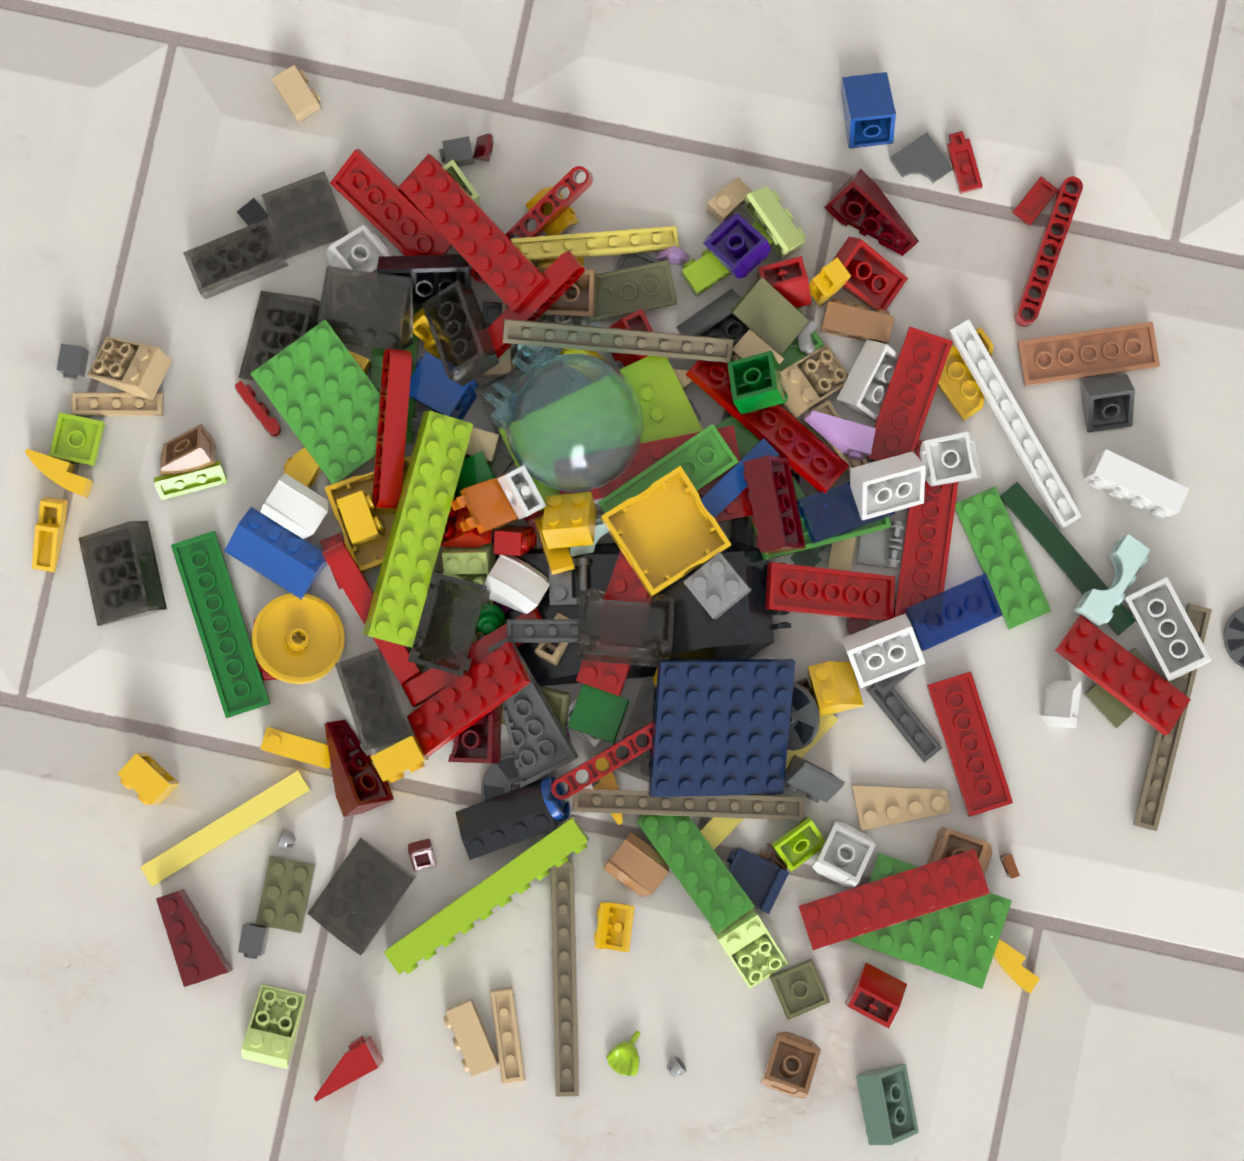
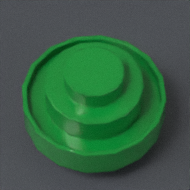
M481 605L472 612L471 623L477 632L490 634L505 625V614L496 605Z

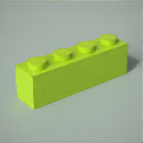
M758 221L753 224L748 222L768 240L771 247L772 242ZM708 249L701 254L703 257L697 261L692 259L684 264V269L681 272V276L696 297L732 274Z

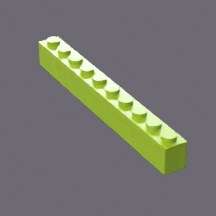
M573 816L387 948L383 953L399 975L404 971L409 974L418 967L417 962L422 958L427 961L436 955V948L441 945L447 947L456 940L454 936L460 931L464 935L474 928L473 922L480 918L484 921L493 914L491 909L497 905L502 908L512 901L510 896L518 891L519 894H522L531 887L529 883L535 878L538 881L542 880L550 874L549 868L554 865L557 868L569 860L567 856L574 851L578 854L588 847L586 842L589 840V837Z

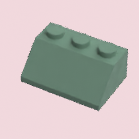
M906 1064L871 1069L856 1075L869 1145H893L919 1133Z

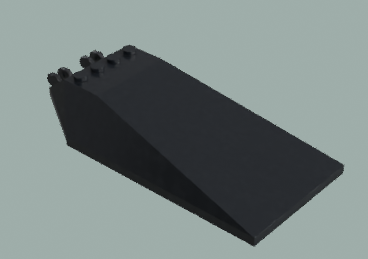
M727 538L731 546L721 553L752 591L717 619H713L684 584L686 579L707 562L655 594L627 679L654 677L658 668V660L748 659L774 643L773 630L791 628V623L780 622L779 624H773L772 615L783 616L790 614V612L765 609L768 564L767 560H763L760 549ZM616 543L596 544L593 553L571 557L590 558V565H587L588 597L591 600L596 589L603 592L607 591L620 553V548ZM534 549L521 556H515L540 571L549 579V565L543 549ZM495 554V561H496V562H497V560H498L500 554ZM574 566L575 569H573L574 598L579 597L578 566ZM549 587L538 606L535 607L543 619H554L557 613L569 619H587L583 615L585 605L551 606ZM514 609L504 612L505 624L507 620H513L523 613ZM524 643L517 647L539 686L581 683L576 681L589 643H568L556 666L536 655L534 651L539 643ZM551 643L556 647L559 645V643ZM548 648L545 649L547 653L553 655L554 651Z

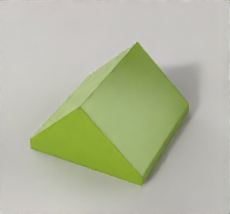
M806 816L803 818V821L796 823L770 844L792 872L817 854L823 846L825 839L811 818Z

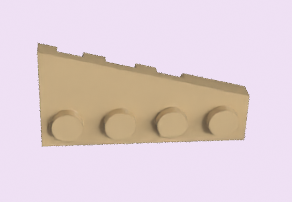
M851 785L861 831L951 812L947 790Z

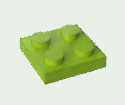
M59 412L49 456L95 467L105 422Z

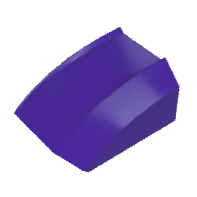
M738 213L725 219L703 242L707 249L737 279L745 278L760 262L767 258L771 249L768 240Z

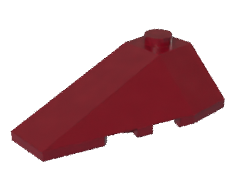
M861 168L842 185L824 206L839 223L858 229L860 234L864 236L867 234L877 239L879 244L902 256L919 242L879 186Z
M346 720L326 722L324 726L335 795L343 817L362 814L393 801L394 797L388 781H382L378 771L372 764L373 761L370 755L367 756L362 750L360 740Z

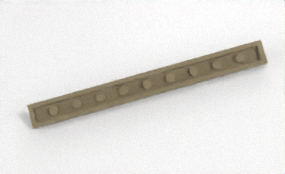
M505 318L502 343L718 362H731L733 348L732 338Z
M1187 604L1186 613L1204 644L1212 609ZM1197 669L1169 683L1190 698ZM1188 705L1168 735L1165 736L1156 729L1133 821L1134 826L1153 831L1158 829Z
M582 789L573 795L572 812L803 821L804 797L755 795L650 797L648 791Z
M565 862L558 868L556 865L551 867L556 1097L579 1096L574 862Z

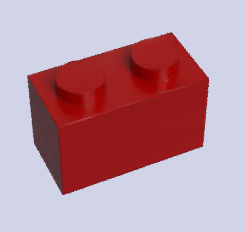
M506 525L494 531V554L521 556L533 550L537 543V534L534 533V527Z

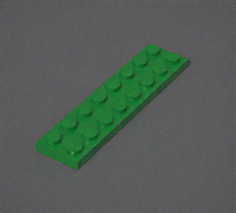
M216 531L172 544L171 548L225 717L228 719L270 705L271 702L253 652L249 633Z

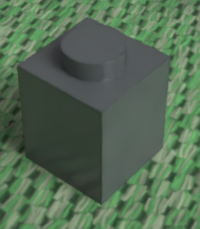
M469 136L442 141L443 148L439 149L442 162L447 164L454 160L458 167L474 164Z
M61 344L57 371L62 373L63 377L67 379L77 380V376L85 377L89 350L80 346Z
M249 922L243 924L238 952L244 953V957L257 959L258 956L265 954L269 927Z

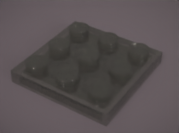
M325 171L261 195L286 259L333 242L349 234Z

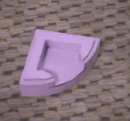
M673 246L658 252L657 259L660 261L669 259L670 264H685L689 261L690 255Z

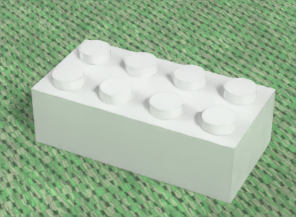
M1107 449L1095 455L1084 478L1089 481V485L1099 490L1104 488L1110 491L1109 494L1121 500L1125 498L1131 501L1130 505L1138 509H1143L1144 507L1151 511V515L1159 519L1178 514L1189 491V488Z
M1168 577L1125 597L1168 682L1211 662L1209 654Z

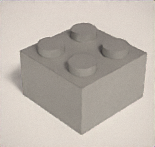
M720 552L684 581V584L713 619L719 618L752 591L731 563Z

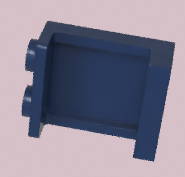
M739 846L737 850L732 849L727 859V862L730 863L727 869L754 906L769 914L789 872Z

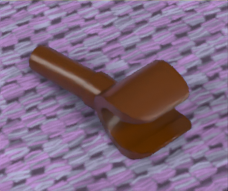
M766 843L771 848V853L765 855L760 850L761 855L765 858H770L779 867L786 870V864L774 853L772 845Z

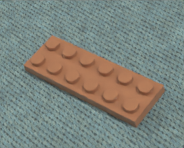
M1153 322L1017 342L1024 387L1158 368L1160 366Z

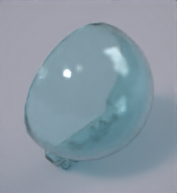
M523 346L521 349L522 353L533 360V362L529 366L520 358L515 357L512 360L524 373L511 390L499 382L494 383L495 390L506 396L501 402L490 393L484 396L487 401L497 407L491 415V421L505 430L510 450L519 465H524L533 479L548 487L563 491H587L602 487L619 477L630 466L637 454L643 434V410L638 394L629 379L614 365L599 357L583 353L559 354L551 347H544L537 354L530 348Z

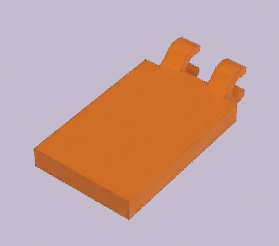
M501 476L464 488L460 491L462 496L450 502L454 511L467 506L472 516L460 523L463 532L477 527L480 534L519 520L497 480Z

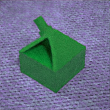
M772 350L727 363L733 402L741 415L787 402L788 395L783 392L779 363Z

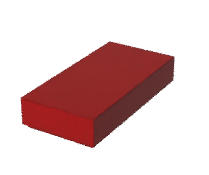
M1041 176L1012 213L1030 226L1057 193L1058 189Z

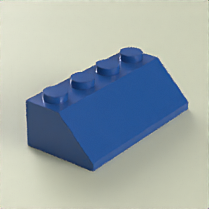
M250 507L238 523L225 548L227 554L301 600L327 565L322 554L323 551L253 507Z

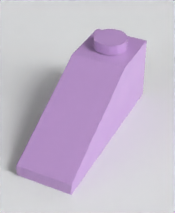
M813 410L804 416V420L841 453L849 455L850 459L862 460L871 454L876 428Z

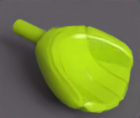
M635 1031L629 1043L623 1041L609 1051L606 1056L609 1066L620 1075L634 1077L638 1073L640 1057L634 1044L641 1034L639 1031Z

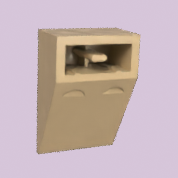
M107 336L87 376L132 395L153 400L172 360L158 347Z
M827 344L780 372L783 392L788 395L787 402L782 403V405L797 419L843 388L849 375Z

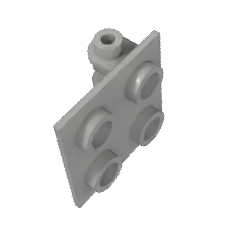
M890 521L891 527L889 529L860 536L857 563L900 569L906 524L901 521Z

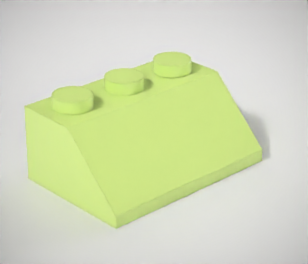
M766 186L746 195L744 208L754 222L758 221L771 240V247L779 259L783 261L804 247L806 236L800 227L796 228L793 224V217L789 210L782 208L779 203L781 200L778 194Z

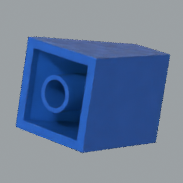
M887 72L842 77L841 95L849 149L893 144L896 111Z
M426 352L424 357L422 356L418 359L415 366L416 370L410 378L409 397L433 412L463 420L481 388L473 378Z

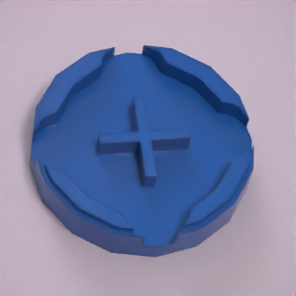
M548 777L541 781L543 800L552 817L556 821L561 822L570 817V802H565V799H558L552 794L551 784L556 778ZM559 782L555 790L557 794L563 795L566 791Z

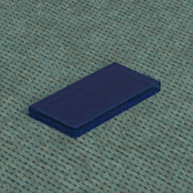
M850 482L830 488L826 493L822 491L797 500L798 509L813 544L895 514V512L861 520L850 488Z
M986 573L904 608L921 651H925L1003 615Z

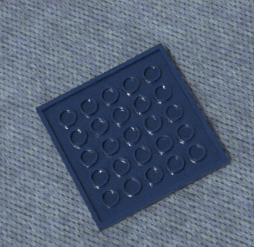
M793 659L658 660L649 796L685 797L783 794L795 661Z

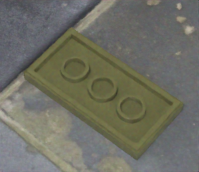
M669 259L596 274V313L594 316H588V321L594 322L629 315L640 309L648 311L678 305Z

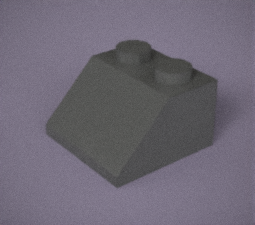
M1127 374L1082 380L1081 399L1088 433L1133 425L1135 389Z
M795 754L785 771L784 781L787 782L786 787L797 793L799 790L806 792V797L817 803L819 800L827 803L845 784L843 780Z

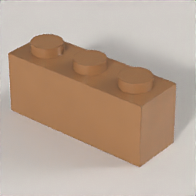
M833 299L832 302H827L820 332L864 342L868 339L883 344L889 343L895 317L889 315L890 312L885 310H876L874 312L867 310L868 307L858 304L852 307L845 305L846 302Z

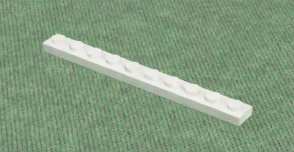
M968 319L949 330L948 334L1060 529L1081 518L1082 515L970 320Z

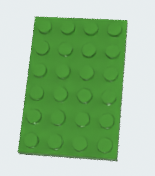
M326 320L250 373L332 484L339 482L375 456L380 393Z
M879 853L869 883L917 868V866ZM990 893L851 938L849 941L983 989L1012 900Z

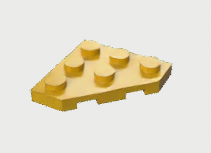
M980 327L976 332L991 357L994 345ZM955 345L952 346L938 387L964 422L983 408L985 399Z

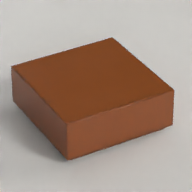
M1005 853L1000 855V860L1007 877L1013 879L1020 876L1012 854Z

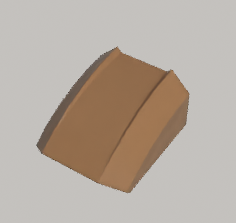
M202 424L163 444L159 474L186 473L216 463V445L212 436Z
M941 827L936 834L927 864L975 849L985 876L992 856L991 843Z
M632 831L628 833L613 856L603 866L604 870L641 897L653 894L669 873V866L659 852Z
M789 1032L777 1033L761 1083L767 1088H772L792 1097L805 1098L809 1093L821 1049L813 1041Z

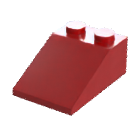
M848 237L834 257V259L838 257L851 275L841 288L874 311H886L908 280L903 273L860 238Z
M361 1036L348 1045L349 1049L315 1095V1102L379 1068L383 1059L371 1036L366 1039Z

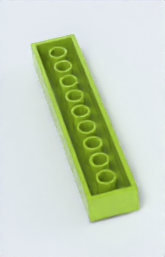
M433 411L423 413L363 635L413 647L449 516L450 502L453 501L472 432V423Z

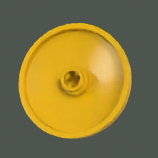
M291 593L273 599L260 611L252 630V648L259 664L271 676L292 684L314 682L327 675L338 663L345 643L344 628L338 614L328 603L309 594H306L302 600Z

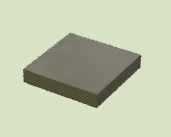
M812 958L769 976L787 1020L830 1002Z

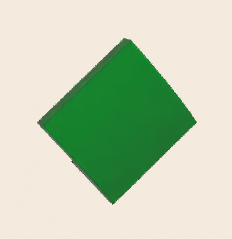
M483 451L464 459L455 490L457 497L462 496L460 491L464 488L496 478Z
M583 684L567 727L614 744L630 701Z

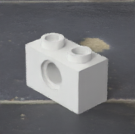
M525 465L497 479L519 520L546 506Z

